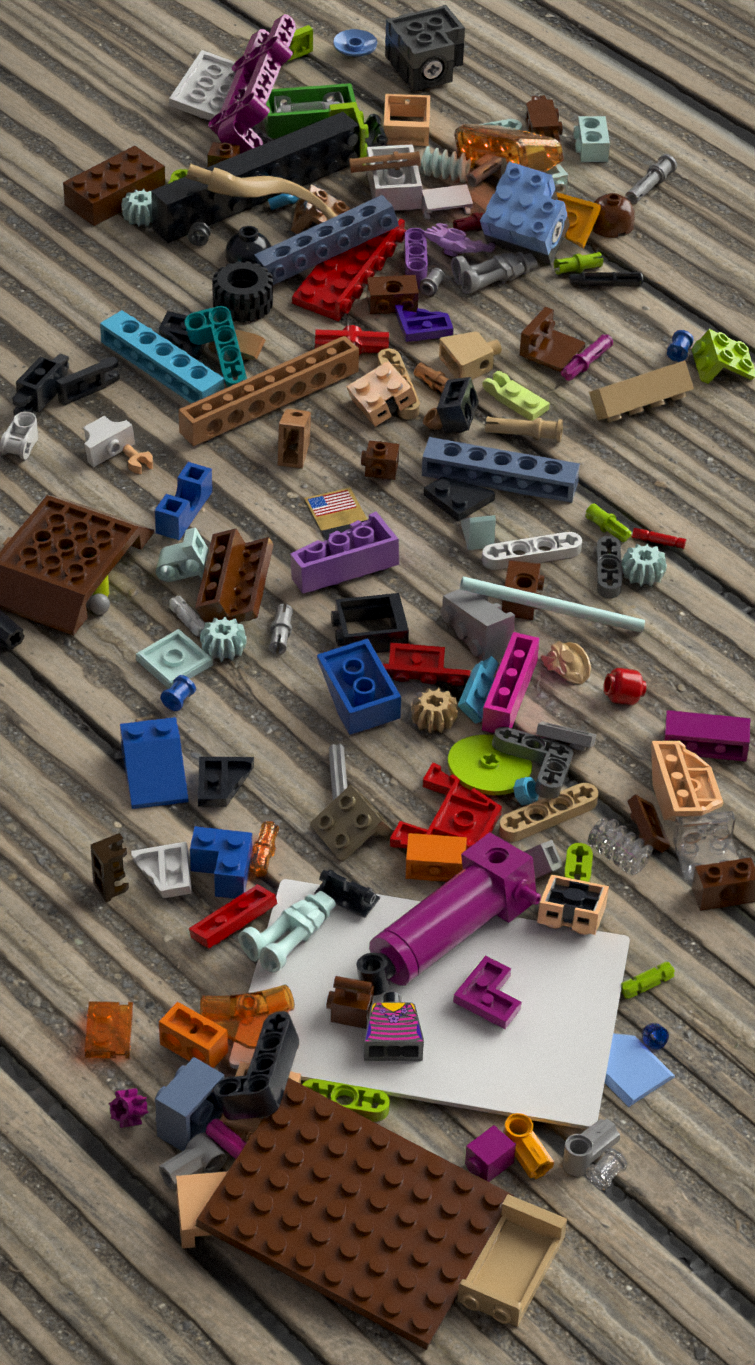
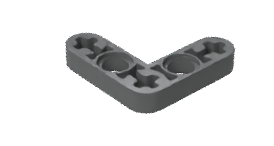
M508 727L497 728L492 740L493 747L500 752L542 764L537 777L535 792L546 799L557 798L560 795L572 761V748L563 743Z

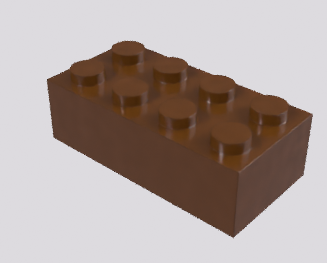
M133 146L64 181V205L91 225L96 226L122 212V199L126 197L127 193H134V190L142 191L143 189H145V192H149L166 185L165 166L137 146Z

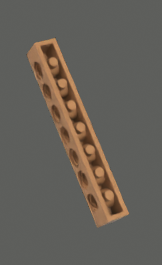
M340 337L178 409L179 433L192 446H195L353 375L359 369V348L347 337Z

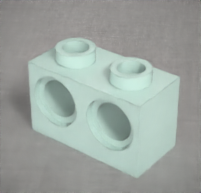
M578 116V126H574L573 137L576 139L575 151L580 153L581 162H608L610 141L606 116Z

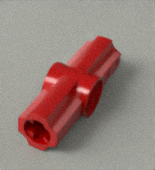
M355 325L346 326L343 330L315 329V349L343 336L347 337L359 348V355L361 353H379L383 349H389V332L362 331L360 327Z

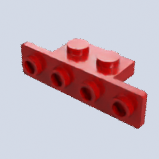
M391 643L389 664L382 663L388 675L398 682L418 679L425 684H435L437 681L448 682L452 686H463L464 683H467L471 674L470 670L444 668L445 647Z

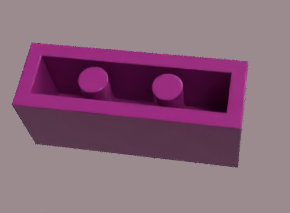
M667 710L663 741H680L686 746L685 749L699 757L747 762L751 718Z

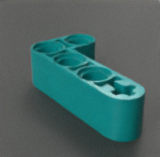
M217 306L189 314L185 319L189 340L197 345L215 341L226 388L246 380L247 375L229 309L224 306Z

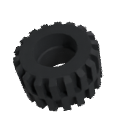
M251 262L226 264V267L219 268L218 272H215L214 278H212L213 307L224 306L228 308L233 322H252L255 319L263 318L273 307V279L271 273L265 267H261L259 264H251Z

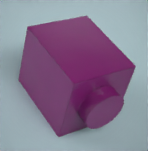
M493 1125L466 1146L465 1165L470 1173L490 1182L514 1163L516 1144Z

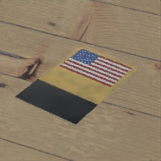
M351 488L304 498L326 540L329 539V534L335 531L342 533L350 529V524L357 520L361 521V523L368 520Z

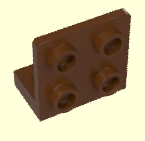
M545 306L521 332L519 356L561 372L571 362L574 355L582 352L586 343L554 330V310Z

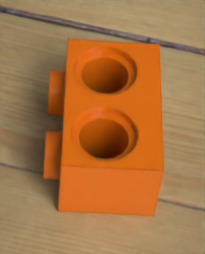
M176 1002L159 1021L160 1045L188 1061L195 1057L214 1068L228 1053L227 1029L179 1002Z

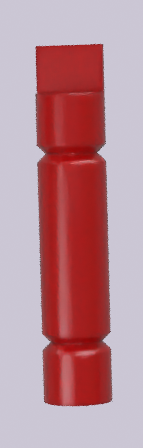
M638 528L633 529L631 537L667 546H676L681 549H685L687 539L677 538L653 531L649 532L648 530Z

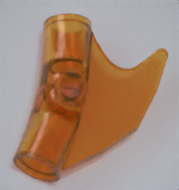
M286 984L244 994L201 996L200 1015L227 1029L228 1039L248 1049H255L263 1023L270 1014L278 1011L288 1013L295 1008L292 992Z

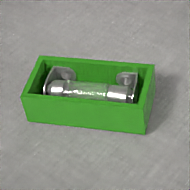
M351 83L272 89L266 103L270 108V112L264 119L267 135L271 139H278L328 118L329 105L356 102Z

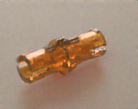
M265 821L261 824L259 838L253 845L254 854L249 871L251 873L254 871L253 875L263 877L267 874L270 858L275 855V840L279 832V826L276 825L274 828L275 823L272 821Z

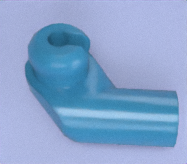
M282 193L268 199L271 210L291 203L295 204L299 198Z

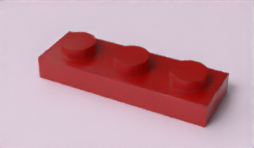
M257 884L188 928L190 936L209 949L277 905L276 895Z

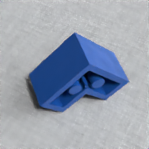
M194 827L190 845V870L214 874L215 897L235 899L245 893L253 856L252 833Z

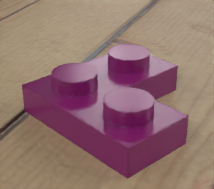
M486 955L455 992L453 997L455 1004L503 1029H506L521 1010L522 1005L521 1001L500 991L511 977V968Z

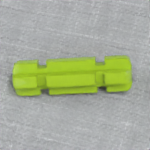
M666 961L657 965L658 969L653 967L634 976V980L630 978L622 982L621 994L626 999H630L638 995V991L643 993L661 984V980L665 982L673 978L674 967L671 966L670 962Z

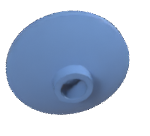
M350 29L338 33L333 40V45L338 52L344 55L364 56L376 49L377 39L370 32Z

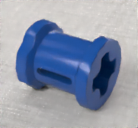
M686 330L674 332L672 343L667 348V356L672 361L681 362L687 359L688 349L694 342L692 334Z
M178 675L173 680V685L161 693L160 699L168 709L179 711L183 707L185 699L196 692V686L187 676Z

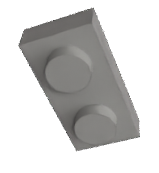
M544 721L538 723L536 735L559 742V740L569 742V747L586 751V747L594 746L597 735Z

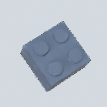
M195 1057L186 1066H181L167 1087L163 1086L156 1094L157 1137L184 1151L188 1142L200 1133H206L207 1125L215 1118L220 1119L223 1114L213 1091L215 1085L224 1079V1074Z

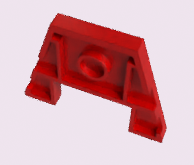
M432 762L423 778L422 787L447 796L428 830L399 821L390 837V846L394 848H407L408 834L412 833L466 837L467 850L489 832L492 833L501 816L502 806L475 788L470 790L462 786L458 777L453 774L447 775L441 771V766Z

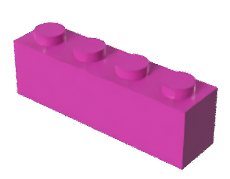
M513 632L483 707L482 731L495 733V730L499 727H513L538 661L540 638Z

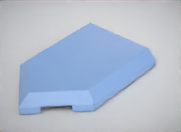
M613 1033L605 1084L628 1107L675 1078V1075L636 1036Z

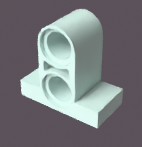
M196 527L185 531L182 543L161 549L156 567V575L159 579L173 582L197 575L202 579L209 549Z

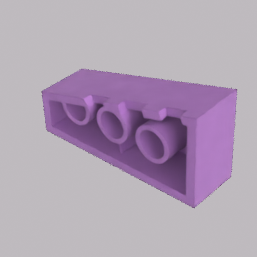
M375 511L369 514L368 520L362 523L357 520L350 524V529L342 533L335 531L329 534L328 540L324 542L317 540L291 553L292 580L303 594L353 578L362 577L376 571L386 570L399 565V539Z

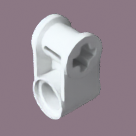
M20 412L14 417L9 428L1 438V454L11 453L19 455L24 460L29 457L33 446L38 441L37 419L33 413Z

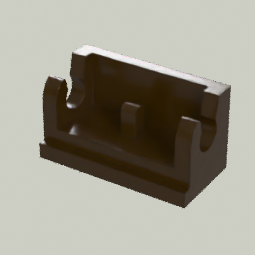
M120 833L90 844L93 884L106 903L111 901V898L123 894L129 889V883H123L120 886H115L114 884L115 881H120L126 877L123 857L127 855V848H122L124 840Z

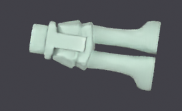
M322 891L315 895H307L304 900L283 910L281 916L262 933L253 927L245 928L239 933V943L252 961L256 962L260 958L261 966L265 970L277 972L285 966L287 962L286 957L302 940L308 941L310 936L319 929L321 924L330 916L329 911L336 906V903ZM287 930L290 932V933H289L282 941H280L278 944H275V943H274V942H275L280 936H282Z

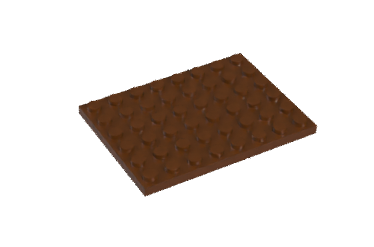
M289 1078L278 1110L262 1119L196 1219L195 1226L427 1350L458 1297V1288L461 1280L467 1279L503 1216L501 1215L502 1204L507 1194L513 1197L514 1195Z

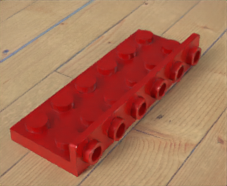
M399 219L398 227L317 264L293 294L292 304L339 322L344 314L349 313L353 302L356 299H360L364 288L367 286V277H374L377 271H381L387 258L393 256L397 245L403 243L406 232L404 229L405 220Z

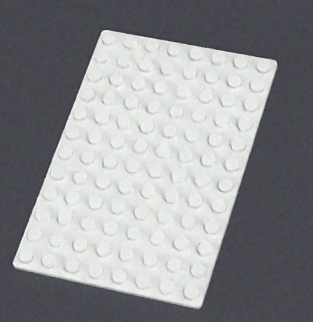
M289 879L282 880L276 895L278 904L272 909L268 927L281 916L283 910L304 900L307 895H315L314 892L320 885ZM376 894L380 896V900L366 918L336 905L329 911L330 916L310 936L308 941L302 940L286 957L287 962L282 969L277 972H269L261 966L260 958L257 961L229 1058V1065L232 1068L238 1069L240 1061L251 1063L265 1019L274 1012L285 1011L289 1013L299 1037V1045L291 1071L300 1073L301 1080L320 1079L381 1090L390 1096L505 1116L522 1113L533 1121L585 1130L598 1121L619 1005L621 983L623 982L630 939L628 936L597 931L596 935H583L572 930V927L568 926L555 929L545 924L537 923L535 920L517 917L508 923L495 916L406 986H399L389 980L388 990L381 995L373 996V1003L383 1002V996L388 992H397L401 995L402 1002H412L415 1004L424 1038L423 1061H364L366 1029L331 1022V1009H326L329 991H335V988H333L335 976L359 980L356 963L361 956L370 953L369 942L372 938L421 901ZM287 930V931H286L282 936H280L274 943H275V944H278V943H279L280 941H282L290 932ZM485 955L511 968V977L500 991L522 1002L521 1010L506 1029L453 1002L455 992Z

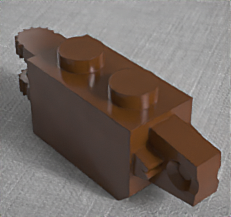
M545 95L532 96L531 100L526 103L527 114L525 118L531 146L543 144L546 147L547 145H553L554 149H559V135L563 133L562 121H559L558 108H555L553 100H547Z

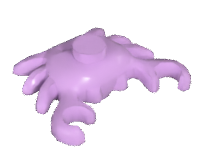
M437 223L436 226H432L431 229L427 228V231H424V235L430 241L444 248V253L456 257L458 254L481 251L492 252L495 249V244L489 243L487 245L482 243L481 240L471 241L466 237L465 232L454 228H447V224Z

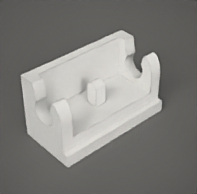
M467 184L422 190L421 209L425 219H430L429 213H432V211L463 207L465 214H471L470 208L473 207V202Z

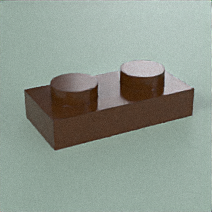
M635 794L627 802L631 809L630 816L640 831L639 838L646 847H653L663 853L671 845L654 805Z

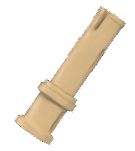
M489 416L486 418V433L533 436V439L536 440L541 438L556 439L557 442L562 440V419L555 422L543 421L542 418L538 417L534 421L493 418Z

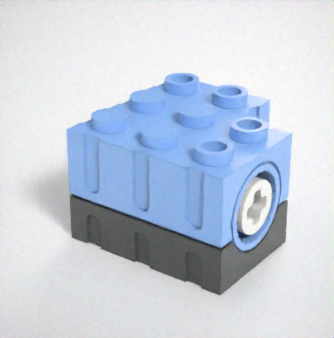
M509 161L506 171L496 187V192L492 195L486 207L487 210L480 220L486 243H493L495 246L513 253H531L536 260L538 259L551 265L570 226L565 203L558 200L552 175Z

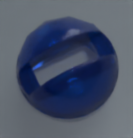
M650 1023L643 1028L642 1039L651 1049L658 1050L663 1048L668 1042L669 1033L662 1025ZM652 1033H653L654 1037L656 1038V1040H654V1041H653L652 1038H651V1034H652Z

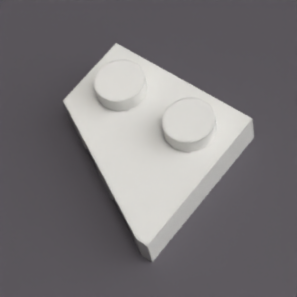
M187 842L131 851L134 863L162 898L192 893Z

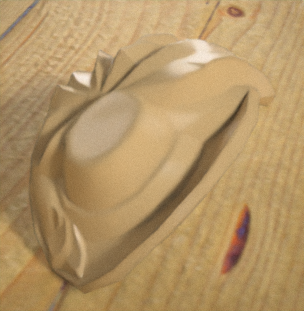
M557 641L551 645L548 656L541 655L544 667H547L548 671H556L571 683L583 684L590 677L591 664L589 657L584 649L576 643Z

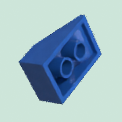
M368 639L317 655L318 663L337 713L349 735L401 718V695Z
M176 717L120 724L121 749L132 809L189 802Z

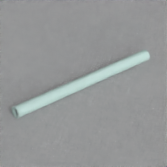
M464 576L460 583V590L642 633L645 626V620Z

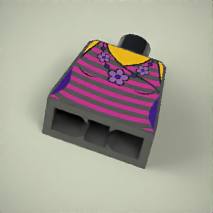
M397 992L384 994L383 1002L371 1004L364 1039V1061H423L424 1038L415 1004L412 1002H402V997Z

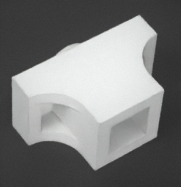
M103 416L83 427L86 439L84 445L87 461L93 467L122 452L125 445H135L133 427L127 420L113 422Z

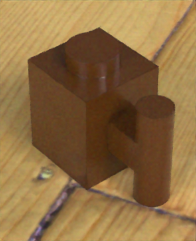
M335 976L333 984L335 991H329L326 1009H331V1022L366 1029L371 1004H373L374 986H372L371 982Z

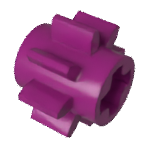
M137 1088L116 1091V1098L109 1102L110 1118L120 1121V1128L142 1125L141 1118L149 1113L147 1110V1098L137 1095Z

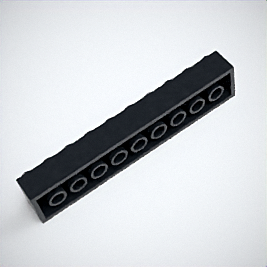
M341 112L205 169L213 171L214 168H218L240 178L256 176L279 177L300 186H305L350 167L349 158H359V124L347 114ZM183 177L151 191L152 229L167 243L187 236L191 225L195 222H203L210 226L267 202L268 199L282 193L261 197L229 196L207 190L208 185Z

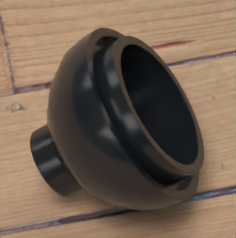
M243 226L227 242L225 257L232 264L236 262L257 264L255 254L272 246L269 240L258 232L256 227Z

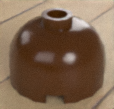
M610 193L598 197L593 202L600 204L601 207L593 226L594 233L603 237L617 238L618 234L625 232V235H627L634 229L635 210L626 197L617 193Z

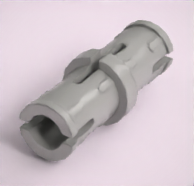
M284 604L276 607L275 621L271 624L270 632L272 637L269 649L275 654L277 646H280L279 654L286 652L287 640L292 632L290 622L293 609L287 604L285 612H283Z

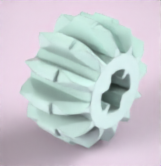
M143 189L142 191L134 190V193H127L121 203L124 220L129 221V224L136 223L138 227L141 224L148 226L150 222L152 223L151 191L145 192V189Z
M648 543L646 546L636 544L635 548H628L621 564L624 578H629L631 584L637 582L640 586L648 584L652 587L654 582H661L667 568L665 553L659 552L658 546L649 547Z
M226 617L223 620L214 618L212 623H205L204 629L201 630L200 642L202 643V649L213 659L218 657L222 662L224 658H229L233 661L235 655H242V651L247 643V636H245L243 625L238 624L236 619L229 621Z

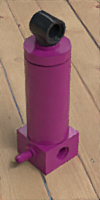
M489 832L461 854L463 866L461 872L372 938L369 942L370 953L364 954L357 960L358 979L372 983V986H374V996L381 995L388 990L389 980L399 986H406L495 916L510 923L531 905L539 904L541 895L536 892L533 857Z

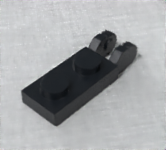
M109 357L102 359L100 363L56 380L58 401L62 405H67L119 381L120 374L118 371L113 370L119 365L117 358Z

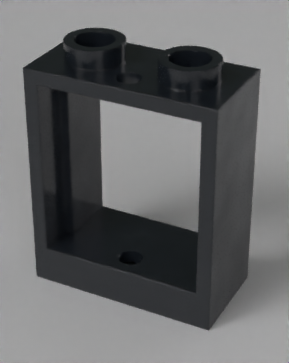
M399 593L335 600V611H331L332 627H337V630H335L337 646L343 647L368 639L375 652L382 653L390 652L391 643H409V628ZM389 618L392 627L390 630L348 634L346 622Z

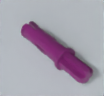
M602 334L582 353L574 355L571 362L561 371V376L565 377L566 381H571L580 372H586L593 361L613 346L611 336Z

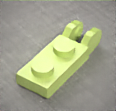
M502 371L495 372L492 376L493 380L492 378H487L482 381L485 391L494 396L497 401L528 420L534 421V419H537V417L549 410V402L515 381L510 380L508 375L502 373Z

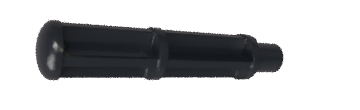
M580 272L579 274L569 275L570 284H579L581 286H642L644 281L641 272Z

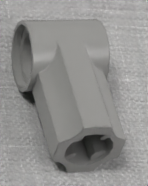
M599 1119L583 1133L569 1136L565 1142L562 1162L563 1169L572 1176L587 1174L591 1163L619 1142L620 1133L617 1131L615 1124L609 1119Z
M204 1132L193 1137L188 1142L184 1151L161 1164L159 1172L165 1184L170 1189L176 1190V1176L215 1173L224 1166L227 1155Z

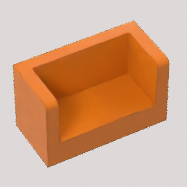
M409 833L405 879L449 881L463 870L461 854L466 851L467 838Z

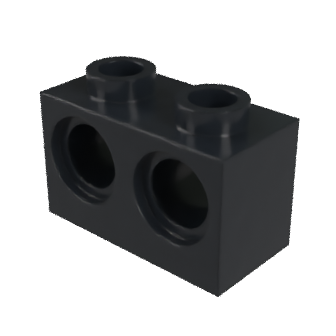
M471 377L450 379L445 384L437 406L445 433H462L470 429L479 403Z

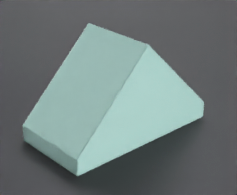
M495 515L461 520L468 550L484 549L487 545L494 544Z

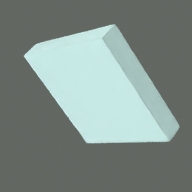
M179 629L136 653V661L168 689L173 685V680L178 675H184L191 679L213 666V658Z

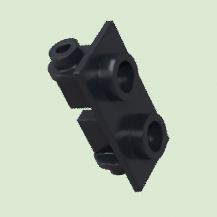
M370 114L364 123L368 125L369 137L365 138V143H367L368 147L386 146L388 138L383 127H381V118L377 114Z
M331 869L321 872L319 880L322 883L314 892V894L319 891L324 892L335 901L336 905L364 918L367 917L380 900V896L376 895L372 888H366L353 881L350 883L347 881V878L334 873V870Z

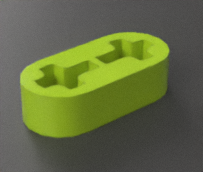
M574 843L568 847L564 877L574 879L575 874H581V881L590 882L593 851L590 846L584 843ZM578 855L582 856V863L576 862Z

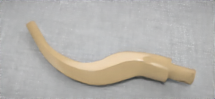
M190 164L187 172V179L208 185L207 190L218 194L237 197H261L277 193L289 194L314 205L328 220L337 216L315 194L283 178L273 176L240 178L218 168L210 171Z

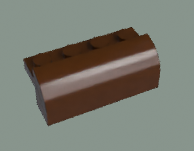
M236 528L212 535L195 609L205 623H212L214 618L223 620L226 617L229 621L236 619L237 623L240 624V622L258 618L274 545L270 537L245 543Z

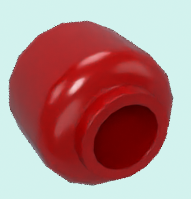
M626 668L613 669L611 673L606 675L603 684L604 694L608 696L611 702L625 705L636 704L640 697L645 695L647 688L646 681L643 680L639 671Z

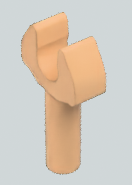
M129 444L123 447L122 452L129 458L128 469L131 472L142 474L141 463L153 469V456L149 451L138 453Z

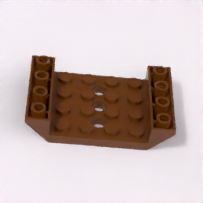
M47 495L0 551V609L74 636L88 618L86 609L88 599L130 546L142 550L153 536L154 529L65 498ZM67 547H72L71 549H68V550H62V549H65V548H67ZM91 555H95V556L92 557V558H85V557H88V556H91Z

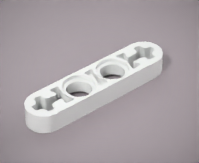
M564 532L490 544L483 549L482 563L488 569L497 570L508 568L509 560L541 563L572 558L580 554L582 538L577 533ZM542 546H546V547L551 548V550H549V551H542V550H540V549H538V548H539V547H542ZM516 550L524 551L526 554L516 555L513 552Z

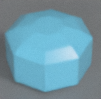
M532 777L517 779L513 787L515 798L521 806L538 801L539 795L535 792L536 782Z

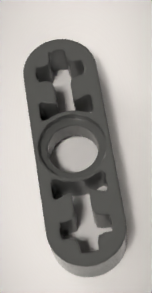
M613 536L601 537L597 541L596 548L597 591L605 598L619 596L622 587L621 543ZM606 548H610L611 554H606ZM610 564L616 568L605 569L603 565ZM607 580H612V586H608Z

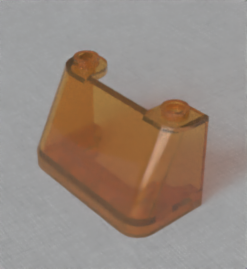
M463 124L455 129L454 132L458 157L460 159L462 153H465L466 160L471 158L470 168L475 166V161L486 154L506 158L507 164L510 161L544 173L564 161L562 146L558 140L552 137L505 126Z

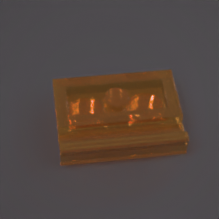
M89 1001L85 1058H116V1056H125V1059H130L133 1002H128V1005H119V1002Z

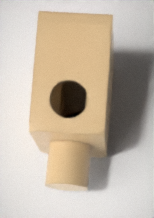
M469 332L440 338L439 358L456 379L471 377L473 380L490 372L493 369L494 355L501 354L502 352L501 344L497 339L486 342L479 332Z

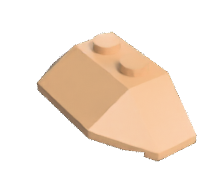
M652 741L651 743L652 782L663 820H693L723 806V800L711 766L695 753L685 749L686 746L680 741Z

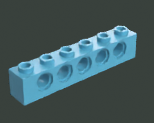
M123 310L100 323L101 343L191 404L224 389V378L220 374L214 372L202 362H199Z

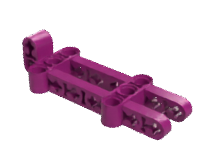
M287 14L280 16L274 21L270 33L265 29H260L252 34L243 56L232 66L235 76L222 108L208 124V127L218 136L221 143L239 145L240 154L263 145L261 138L251 128L264 120L269 114L270 108L266 103L281 66L293 54L289 46L296 31V24L292 17Z

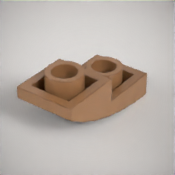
M235 329L242 360H257L266 341L264 337ZM215 341L210 342L208 345L209 350L212 353H217Z

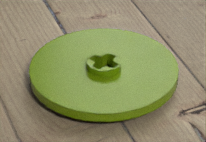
M494 735L469 736L452 746L448 754V770L451 775L453 774L460 779L462 786L470 790L475 788L486 795L509 794L514 792L513 787L517 779L531 776V761L496 750L492 745Z

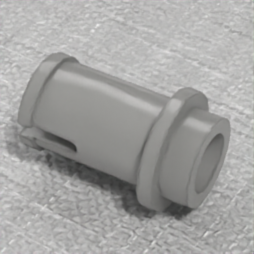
M439 268L432 269L430 274L420 281L421 292L427 296L434 295L438 290L439 284L445 279V273Z

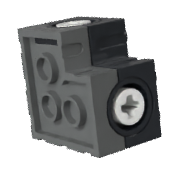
M447 5L404 14L395 18H387L385 57L391 62L394 69L399 72L401 78L409 85L412 92L453 82V68L463 65L465 27Z

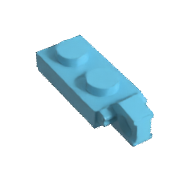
M492 656L474 666L458 703V707L475 724L483 719V707L495 678L493 676L499 664Z

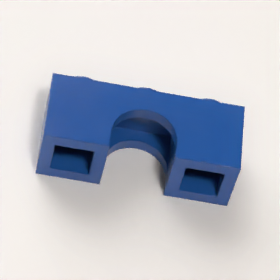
M191 462L186 464L177 477L175 496L165 494L155 509L156 534L176 540L181 539L212 493L211 468Z

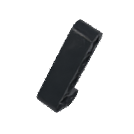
M278 1011L270 1014L265 1019L247 1075L224 1078L215 1085L213 1092L226 1119L240 1120L266 1117L278 1110L299 1045V1037L289 1013Z

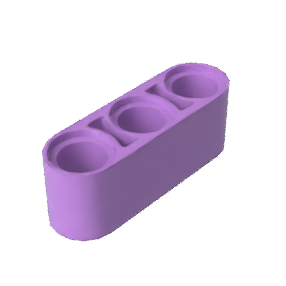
M410 228L405 232V275L416 276L418 289H420V281L427 277V241L424 230Z

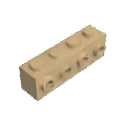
M684 360L590 391L589 395L597 420L607 418L609 423L621 419V413L628 411L629 415L644 411L643 406L650 404L651 408L665 404L664 399L671 397L672 401L687 397L685 392L694 389Z

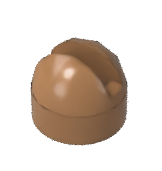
M437 408L429 410L423 419V424L432 430H439L443 427Z

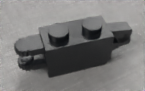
M60 353L52 360L40 356L16 381L17 393L12 397L13 404L16 406L13 409L14 416L20 412L32 413L35 411L39 413L58 393L56 380L67 375L69 356Z

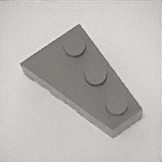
M460 589L443 595L442 608L440 610L441 616L446 623L453 627L458 638L463 639L469 646L471 653L481 661L490 658V656L495 660L503 658L514 632L515 615L512 612L504 613L501 611L502 606L500 604L489 603L488 596Z

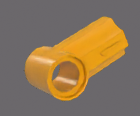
M522 1113L508 1116L503 1133L516 1144V1159L529 1178L538 1179L544 1176L553 1168L554 1161L533 1132L532 1120Z

